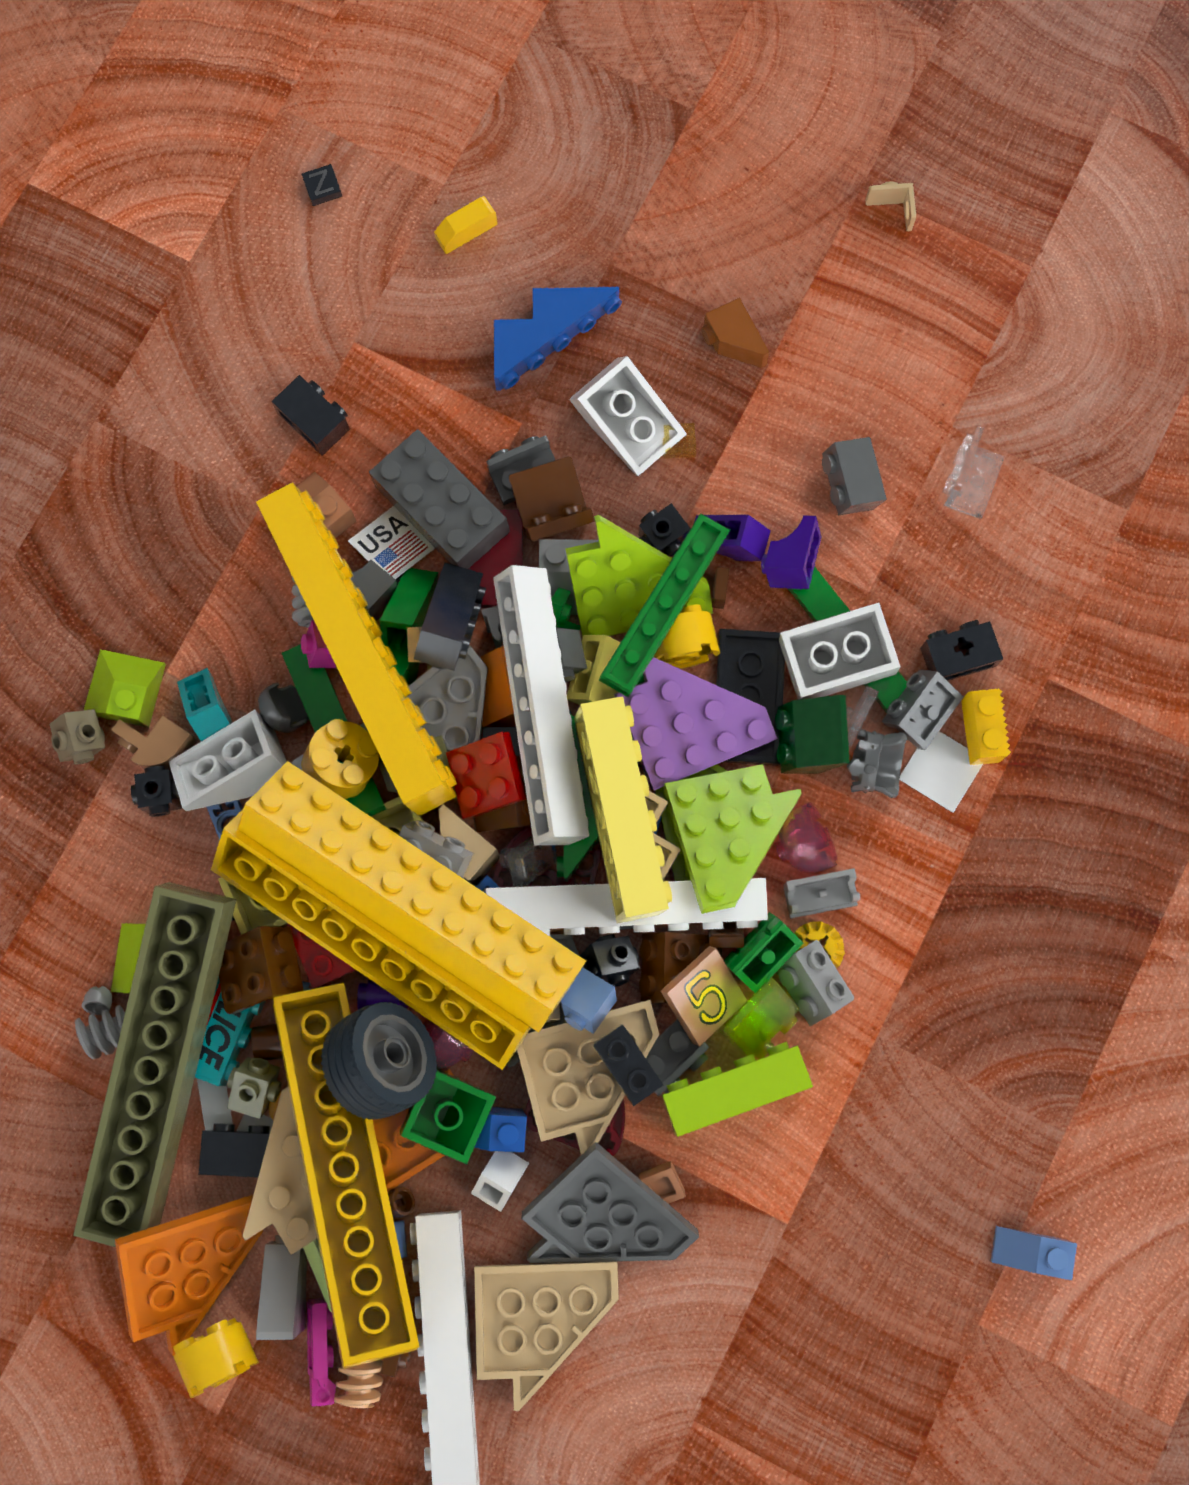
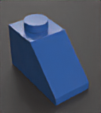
M492 1107L474 1148L487 1151L524 1152L527 1116L523 1109Z

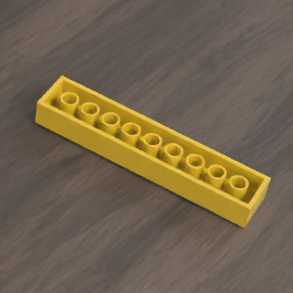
M293 482L256 501L403 804L421 816L457 797L452 788L457 785V782L449 767L444 766L441 759L437 758L442 752L434 737L430 736L425 728H422L427 722L420 708L414 705L410 697H407L412 694L405 678L399 675L395 667H392L397 664L396 659L390 648L385 646L379 637L382 635V631L374 617H370L365 607L368 606L367 601L359 587L356 588L351 580L354 577L346 560L342 559L337 551L339 545L332 532L327 530L324 525L325 517L318 504L313 502L307 490L301 492Z
M288 761L245 803L238 826L239 831L538 1033L586 963V960Z
M243 809L223 828L211 871L498 1068L504 1069L531 1027L239 831L238 826Z
M340 983L273 997L274 1014L342 1367L345 1369L417 1350L419 1342L373 1120L357 1117L342 1107L328 1089L329 1087L326 1084V1079L323 1076L324 1072L322 1071L321 1055L325 1038L339 1021L350 1015L345 985Z

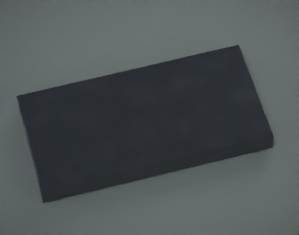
M719 629L718 646L720 655L717 658L716 685L766 707L777 736L776 740L723 762L780 765L777 759L779 730L775 725L777 707L783 705L785 658L779 643L781 632Z

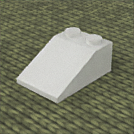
M628 356L616 358L569 399L589 426L636 476L643 473L687 435Z
M254 709L169 761V765L182 808L185 811L252 797L287 761L276 732L268 726L261 715Z

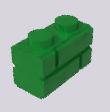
M769 912L768 920H761L758 927H755L744 938V947L736 948V951H732L724 959V962L746 986L756 993L804 943L779 918Z

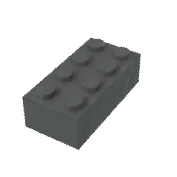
M418 429L369 471L375 487L450 564L469 569L510 532L507 518Z

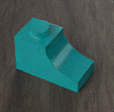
M208 668L177 681L186 718L200 741L205 740L232 723L230 714L221 699L213 676Z

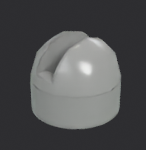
M94 986L85 994L82 1008L94 1015H102V1010H108L109 1012L112 1005V994L104 986L99 988Z

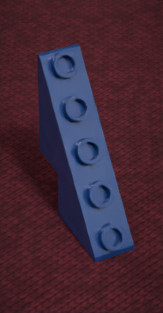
M619 287L532 288L533 319L494 320V380L496 391H500L503 388L505 390L510 389L519 381L522 374L529 369L533 371L539 368L544 363L546 357L552 352H559L566 348L571 342V338L580 332L586 333L592 329L597 319L606 313L608 315L614 313L622 304L619 298Z

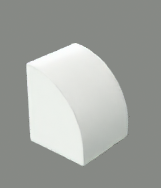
M495 1151L481 1173L471 1194L501 1212L528 1167L529 1162L512 1152Z

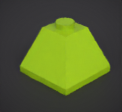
M100 649L84 710L95 709L97 717L115 721L120 719L124 723L149 728L166 664L164 662Z

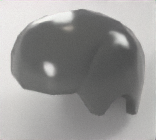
M274 683L260 693L258 699L260 715L270 728L283 733L293 732L307 723L309 717L296 687L289 685L284 688H278L279 683Z

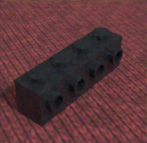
M444 562L420 632L414 660L428 663L438 669H449L455 671L458 658L465 660L486 591L485 587L480 586L483 573Z

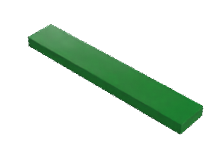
M700 513L600 675V682L626 697H630L727 537L729 529Z
M815 566L809 589L787 588L814 622L850 612L849 608ZM898 671L896 675L864 684V686L887 713L889 705L898 699L907 687V681Z
M301 644L282 652L281 654L314 732L316 733L322 726L334 719L348 721L326 669L309 668L307 654L302 653ZM371 777L365 789L359 795L345 799L369 816L386 810L373 777Z

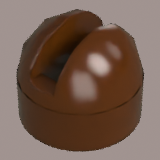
M400 1187L388 1193L393 1218H402L413 1212L415 1199L409 1189ZM401 1199L403 1206L397 1207L395 1201Z

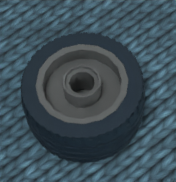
M379 1002L365 1006L339 1021L327 1034L328 1036L323 1043L321 1064L323 1066L324 1079H326V1084L329 1087L328 1089L342 1107L357 1117L374 1120L395 1115L423 1099L434 1084L437 1072V1056L432 1038L425 1025L422 1024V1021L402 1005L392 1002Z

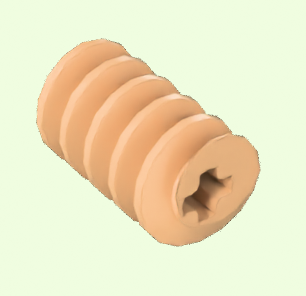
M376 1360L345 1369L342 1366L339 1367L338 1371L347 1375L348 1378L347 1380L336 1382V1387L346 1392L345 1395L334 1397V1402L353 1408L374 1407L375 1405L372 1403L379 1401L381 1398V1393L374 1388L381 1386L383 1383V1378L376 1374L381 1372L383 1361Z

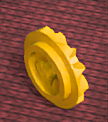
M822 921L806 923L795 931L794 934L804 943L796 952L809 945L805 939L814 942L815 940H823L826 937L823 948L836 969L840 966L845 950L843 938L835 927Z

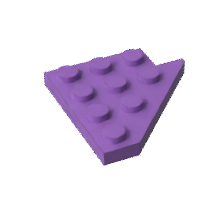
M654 657L643 673L645 682L636 685L629 698L619 692L614 694L615 698L623 696L625 706H631L634 717V727H630L632 740H638L642 755L640 762L651 790L659 789L665 783L678 781L777 739L766 707Z

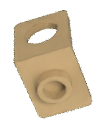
M890 181L881 185L870 186L865 200L866 205L903 203L906 231H912L916 220L913 183L898 184L897 182Z

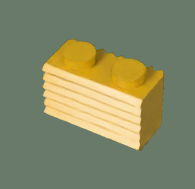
M1000 689L970 691L961 700L970 765L999 763L1011 753L1008 750L1010 744L1007 743L1009 738L1006 736L1008 731L1005 729L1007 724L1004 723L1006 717L1003 716L1006 711L1002 709L1004 704L1001 702L1004 698L1000 696L1003 691Z

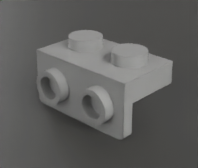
M818 940L794 953L776 972L780 982L786 987L796 1003L800 1014L806 1019L809 1026L832 1015L854 1000L852 992Z

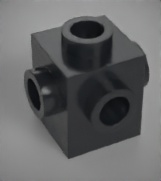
M671 503L659 512L652 510L640 520L638 536L642 541L667 556L673 557L691 528Z
M165 766L147 767L144 769L145 773L134 774L135 785H131V797L134 805L138 806V809L148 813L151 817L166 816L170 814L171 810L182 809L172 772L169 769L165 770ZM158 786L157 792L153 794L152 787Z
M614 934L602 936L594 943H591L580 955L581 958L586 960L583 966L586 970L614 987L628 983L630 981L629 977L640 968L638 952L632 946L629 935L618 938Z

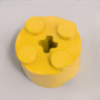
M698 604L684 607L654 655V658L679 669H684L709 661L708 654L712 652L715 657L719 656L720 650L711 613L702 611L701 605Z
M334 719L322 726L314 734L302 757L301 768L303 772L342 798H353L365 789L375 773L379 763V753L367 730L355 723Z
M236 1318L228 1321L224 1319L206 1329L208 1336L206 1337L204 1335L195 1339L190 1337L173 1346L175 1351L173 1357L190 1398L204 1393L203 1390L209 1386L215 1388L249 1370L250 1366L259 1363L242 1322H237Z

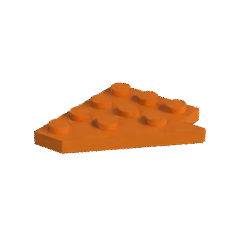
M253 1195L115 1239L128 1331L133 1342L166 1331L168 1350L174 1356L173 1346L190 1338L263 1233V1230H261L246 1241L243 1237Z

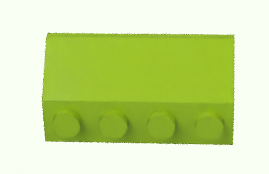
M784 1042L768 1048L769 1056L756 1060L754 1054L735 1060L736 1068L722 1073L721 1067L718 1066L700 1073L702 1080L689 1085L686 1078L667 1085L668 1093L663 1094L662 1097L675 1135L677 1137L812 1088L813 1085L799 1047L789 1048L788 1043Z

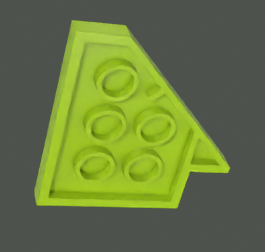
M600 515L594 516L598 542L565 548L582 638L583 635L611 636L628 632L673 559ZM702 576L684 607L698 604L701 605L702 611L713 614L709 583Z
M763 764L664 784L663 791L666 801H668L670 814L701 914L736 906L800 799L801 789L773 794Z

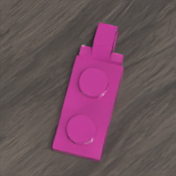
M321 1298L308 1299L306 1302L308 1375L310 1377L311 1406L334 1404L336 1385L328 1379V1368L333 1367L334 1354L332 1345H327V1330H332L333 1315L329 1308H327V1303Z

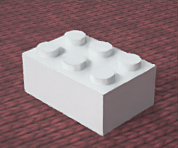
M879 603L780 633L779 643L798 700L824 697L896 675L901 667Z

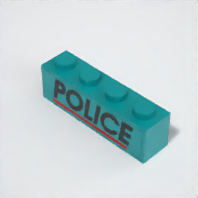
M219 976L195 1078L216 1086H226L232 1069L240 1066V1062L236 1061L241 1048L245 1049L248 1046L252 1030L249 1027L254 1015L258 1016L261 1013L265 1001L236 1014H227L222 999Z

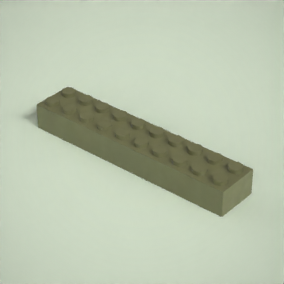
M171 882L154 887L73 1236L116 1247L115 1239L160 1225L237 899Z

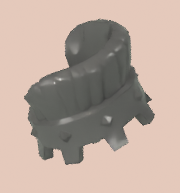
M860 728L857 736L859 742L853 752L852 760L846 766L852 775V780H855V782H852L851 792L863 791L866 794L867 792L877 791L889 798H896L899 793L900 769L907 735L904 732L883 735L876 731L869 732Z

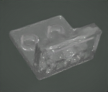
M978 425L973 435L967 433L962 445H960L953 462L955 466L947 478L942 493L947 494L944 506L981 519L985 513L1005 456L978 447L985 428Z

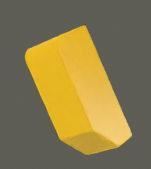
M482 196L445 217L434 231L435 238L445 254H448L498 225L496 212L486 197Z

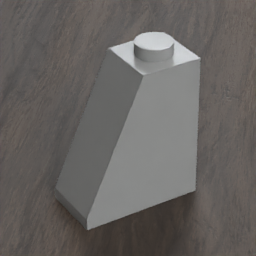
M275 1235V1241L265 1244L256 1340H293L306 1329L307 1256L303 1248L290 1255L279 1235Z

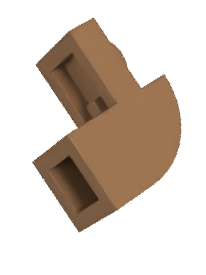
M163 715L147 738L120 719L111 730L120 736L117 743L134 754L131 761L144 769L152 766H165V770L171 769L169 761L193 747L198 741L190 733Z

